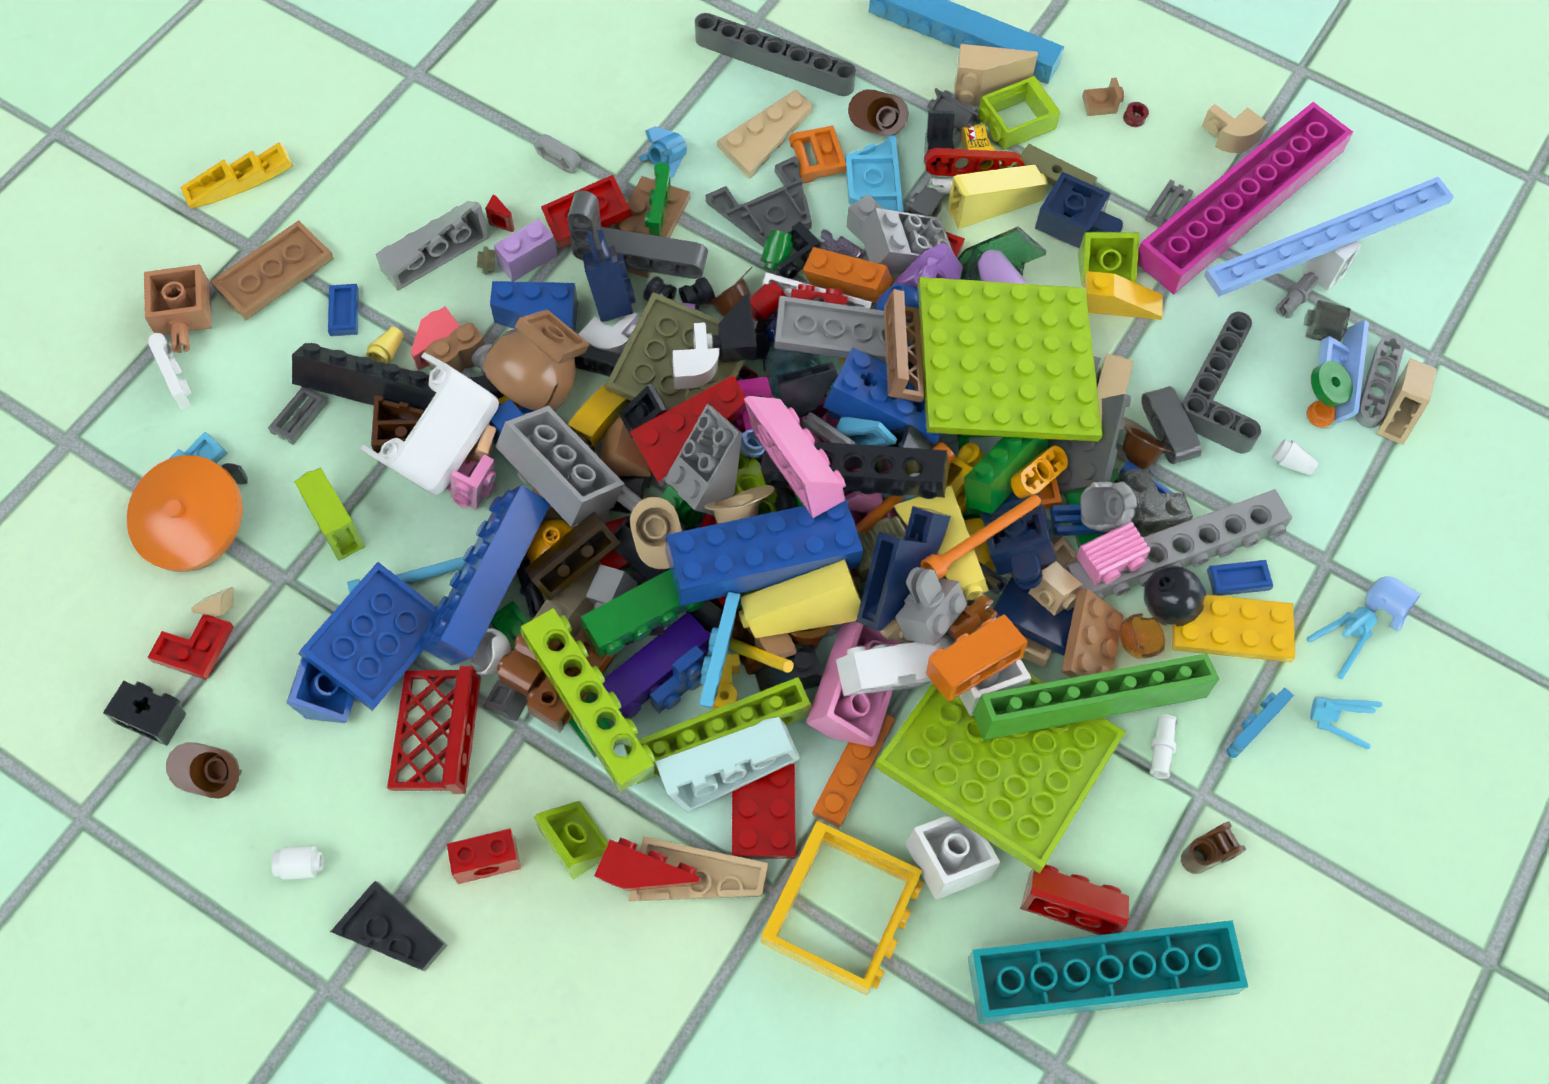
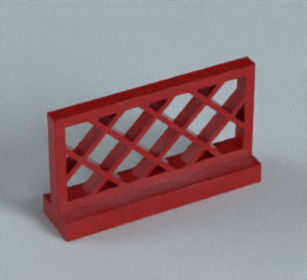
M460 666L459 670L405 671L387 789L390 791H451L453 794H466L481 676L476 674L477 671L472 666ZM413 679H425L430 684L417 696L411 692ZM447 679H456L455 688L444 696L438 687ZM435 690L442 699L428 711L421 702ZM419 705L425 714L411 726L407 721L408 713ZM448 705L452 709L451 717L440 725L433 716ZM431 719L438 729L423 740L416 731ZM414 734L421 744L407 755L403 751V743ZM444 734L448 739L447 747L436 755L429 745ZM427 749L434 758L419 770L412 760ZM439 763L443 768L442 782H429L425 775ZM410 764L416 771V774L407 782H398L399 772Z

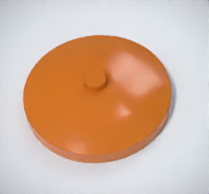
M182 455L157 464L139 481L128 504L127 530L134 548L149 563L173 572L195 571L213 563L227 551L239 531L243 513L239 487L226 469L204 457Z

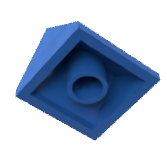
M301 657L286 703L305 719L347 723L354 697Z

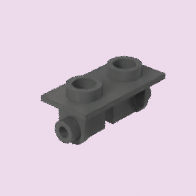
M935 88L937 98L936 100L931 99L927 108L937 111H954V127L962 130L963 127L975 126L973 122L981 123L977 113L978 110L969 103L962 104L957 101V97L947 90L942 92Z

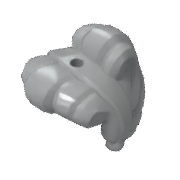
M1093 482L1083 491L1080 497L1081 521L1088 528L1101 532H1110L1131 522L1135 514L1134 509L1137 507L1135 493L1125 482Z

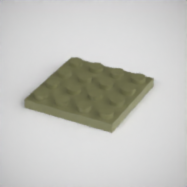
M653 292L605 388L611 393L632 401L647 385L653 384L668 410L732 375L737 380L746 360L721 362L719 352L716 374L708 383L697 388L674 389L673 350L694 349V323L706 324V333L712 334V348H714L713 335L718 334V326L721 320Z

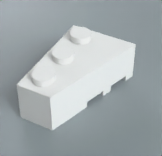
M946 637L941 638L935 646L919 642H905L895 646L882 644L874 646L870 650H866L865 646L848 649V655L836 659L843 696L917 688L932 682L926 675L930 655L937 649L948 648Z

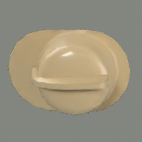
M769 485L751 488L729 498L707 503L704 507L705 509L713 510L718 524L758 516L759 500L772 494L775 488Z
M649 497L640 501L632 510L630 516L632 536L637 553L647 566L655 569H668L670 567L665 552L666 535L681 532V525L674 506L665 499Z

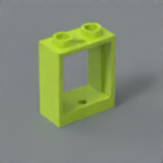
M1035 76L982 96L978 109L980 121L986 124L991 131L992 138L1000 144L1003 150L1055 130L1061 113ZM1025 101L1037 118L1008 129L997 112Z
M321 467L304 473L294 481L338 561L365 548L353 521Z

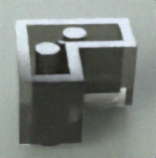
M1150 468L1124 470L1113 482H1125L1135 493L1137 507L1134 509L1135 514L1131 522H1133L1134 527L1137 528L1142 537L1187 522L1193 518L1184 492L1158 493Z

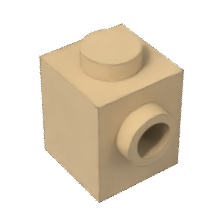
M1056 561L1042 570V582L1029 591V594L1054 616L1064 609L1068 611L1075 606L1077 592L1083 585Z

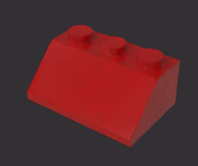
M1045 864L1040 874L1033 869L1030 871L1020 909L1097 935L1121 933L1127 927L1129 920V896L1122 894L1119 888L1112 885H1102L1101 887L1089 883L1090 880L1077 874L1067 876L1058 873L1059 870L1047 864Z

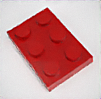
M613 174L577 190L590 192L597 197L601 227L607 228L633 216ZM577 191L541 206L559 249L571 244L567 218L574 194Z
M795 764L784 766L732 791V856L746 859L796 858Z

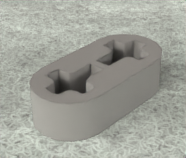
M547 134L542 135L534 144L536 152L543 159L567 173H572L581 164L580 157L573 149Z

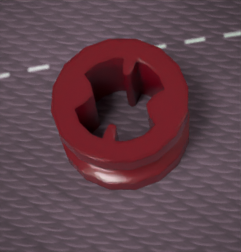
M1129 103L1123 114V120L1131 127H1140L1145 123L1149 110L1143 103Z

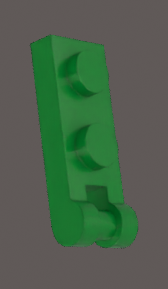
M659 162L654 166V175L656 177L655 190L651 189L649 195V205L652 207L651 211H646L645 227H649V234L661 236L671 187L670 167L664 162Z

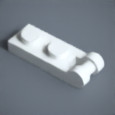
M153 333L148 338V344L174 400L181 411L192 406L188 395L192 394L185 378L179 379L178 374L182 373V370L176 358L173 357L174 353L167 344L164 335Z

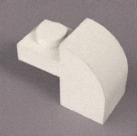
M633 312V314L622 316L613 327L604 322L601 323V320L594 317L578 335L588 342L591 347L622 354L638 322V314Z
M694 323V349L673 350L674 389L703 386L716 374L719 348H712V334L706 333L705 323Z

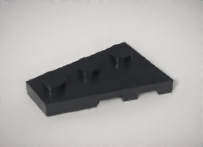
M374 881L330 931L422 971H426L447 947V944L378 881Z

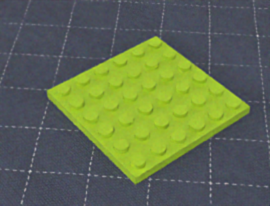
M928 277L919 278L917 284L927 433L1100 441L1103 435L1086 288Z
M1029 673L1031 676L1029 686L1045 683ZM932 683L877 759L874 767L1040 874L1126 732L1106 719L1098 718L983 740L974 715H969L961 698L958 696L948 702Z

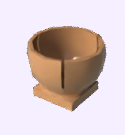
M547 309L520 317L515 325L516 329L505 332L488 350L483 362V368L490 382L503 395L520 406L534 411L550 406L556 412L570 395L577 379L574 358L584 354L590 344Z

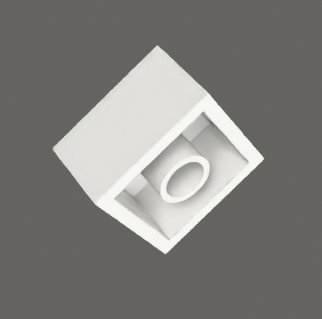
M949 815L915 827L906 843L917 867L922 870L921 874L935 900L991 879L1000 864V860L987 839Z

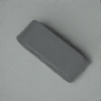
M1168 386L1143 393L1141 397L1142 407L1157 440L1172 450L1171 452H1164L1168 462L1176 464L1200 457V441L1174 388Z

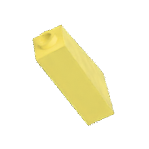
M1036 165L953 176L947 210L957 228L961 229L1042 201L1047 188V180L1045 175L1039 172Z
M951 485L946 487L945 498L925 499L919 496L894 505L898 517L906 530L912 506L932 509L951 516L938 554H944L970 537ZM974 549L951 563L946 575L942 577L943 579L959 581L966 600L976 599L984 592L989 591Z
M844 559L740 597L743 610L739 611V616L745 629L750 627L754 637L760 638L854 622L857 620L861 598Z

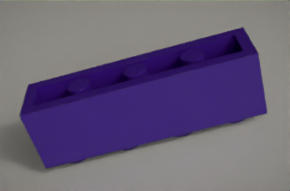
M689 612L604 678L605 682L602 684L608 693L613 691L622 707L619 711L624 719L628 717L631 719L639 713L642 708L641 706L650 699V694L673 676L672 664L697 645L704 653V657L708 656L711 635Z

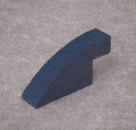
M912 506L905 536L884 532L878 533L856 622L881 631L895 618L906 604L904 600L910 594L906 584L910 571L916 567H921V561L931 554H938L950 521V515L928 508Z

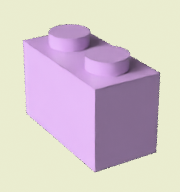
M540 219L494 244L498 265L512 282L557 256L554 236Z

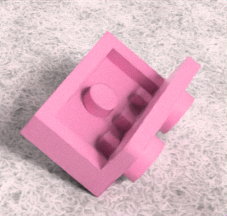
M483 455L470 477L453 470L450 475L451 497L456 504L464 508L471 507L477 510L484 497L488 499L496 486L493 482L496 476L494 459Z

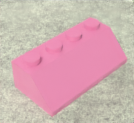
M757 396L744 398L754 435L812 518L845 501L843 487L846 484L838 470L834 472L829 467L830 462L822 449L817 450L813 445L815 441L807 428L802 430L792 407L787 409L781 399Z
M856 621L842 623L806 724L832 739L870 747L875 746L893 691L843 696L836 659L848 655L847 650L855 647L865 646L866 650H870L872 647L882 644L895 646L901 643L895 640H888L880 631Z

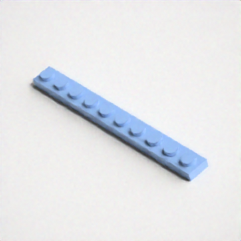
M1436 177L1206 270L1204 276L1218 297L1447 205L1454 196L1442 180Z

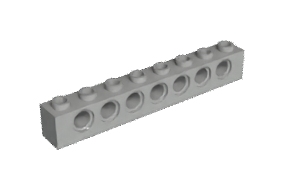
M1274 489L1143 537L1147 546L1150 547L1145 565L1131 573L1126 571L1120 573L1121 576L1112 583L1105 584V582L1094 585L1079 561L1067 565L1066 570L1083 584L1081 589L1088 588L1102 600L1113 594L1117 597L1130 591L1131 587L1137 585L1145 587L1148 578L1155 571L1163 567L1180 566L1185 568L1190 565L1199 567L1208 562L1209 558L1217 555L1220 558L1228 556L1241 546L1250 548L1268 536L1271 539L1279 537L1286 532V527L1292 520V516L1278 492ZM1252 519L1257 520L1260 524L1254 523ZM1226 528L1231 529L1235 534L1228 532ZM1200 538L1206 539L1209 543H1204ZM1174 547L1180 548L1184 553L1177 552ZM1148 557L1155 558L1158 563L1150 561Z

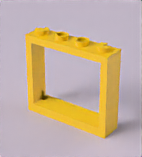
M817 820L761 935V943L867 995L870 987L878 988L885 972L879 968L885 956L891 959L898 943L897 940L893 939L897 927L904 929L911 914V911L906 909L910 898L917 900L924 885V882L919 881L922 870ZM823 843L907 882L863 979L778 937Z

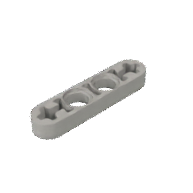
M1385 335L1375 348L1361 394L1359 412L1356 414L1357 422L1363 427L1375 428L1386 414L1405 346L1403 341L1396 335ZM1388 346L1392 347L1391 351H1393L1389 357L1385 356ZM1383 365L1387 367L1390 374H1381L1377 370V366ZM1370 388H1380L1384 396L1378 397L1373 395ZM1371 405L1375 406L1372 413L1373 417L1368 416V409Z

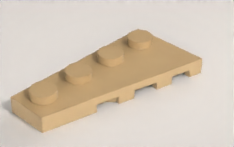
M643 837L640 848L641 853L648 855L649 850H653L668 857L665 863L678 867L679 862L697 869L696 876H699L702 881L698 885L630 891L628 901L762 896L769 863Z

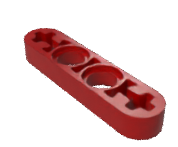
M932 148L924 156V164L928 173L935 176H956L1008 168L1007 166H1011L1013 162H1016L1017 165H1013L1012 168L1025 166L1018 153L1009 151ZM936 158H940L941 161H937L936 165H932ZM959 159H968L966 166L962 168L955 167V163ZM988 159L994 161L990 168H980L983 161Z

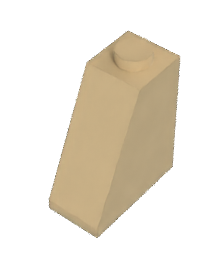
M1412 358L1409 359L1396 382L1386 414L1377 430L1378 435L1404 445L1430 401L1437 371L1436 368Z

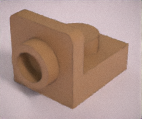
M1111 78L1107 88L1086 89L1083 91L1082 98L1087 116L1116 114L1118 112L1119 105L1124 100L1123 87H1119L1117 78Z

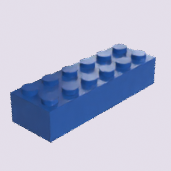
M521 484L513 490L508 489L503 496H497L489 507V511L492 513L488 521L484 520L476 532V536L479 537L474 546L471 545L463 557L465 564L462 570H458L450 581L449 586L452 589L448 597L444 596L436 608V612L439 613L434 623L430 622L422 634V638L425 640L421 649L451 666L473 658L550 507V504L544 498Z
M844 497L845 501L812 518L805 506L667 534L665 552L680 606L727 596L728 592L738 594L770 587L844 559L849 569L858 568L863 548L846 497Z

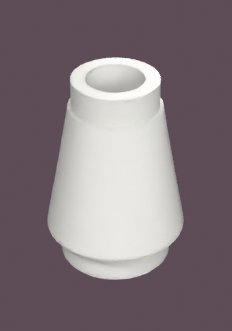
M1284 439L1272 456L1277 461V465L1306 474L1307 476H1310L1318 466V461L1314 460L1312 456L1293 440L1288 441Z

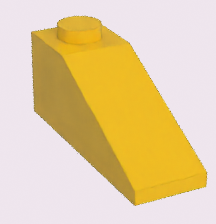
M1087 271L1082 287L1086 288L1088 313L1162 320L1163 294L1116 274Z

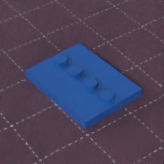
M377 562L301 648L298 654L373 711L423 651L421 646L425 639L422 638V634L430 622L434 623L439 613L436 612L437 607L381 563Z

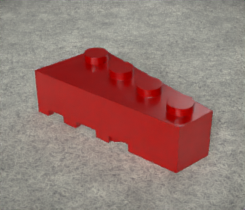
M734 375L630 431L661 488L667 484L664 480L707 404L711 405L730 423H733L747 410L744 401L746 396Z

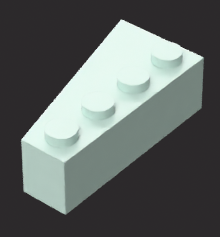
M780 717L765 719L757 725L655 761L667 795L688 813L799 760L800 757L787 726Z

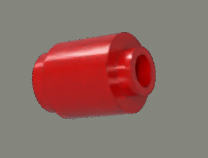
M774 281L764 284L750 297L752 317L755 322L758 320L765 322L778 310L779 297H787Z

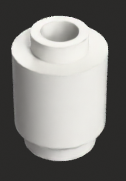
M315 845L282 847L281 851H274L272 855L273 876L281 877L282 880L315 878L317 871H322L323 868L322 852H317Z

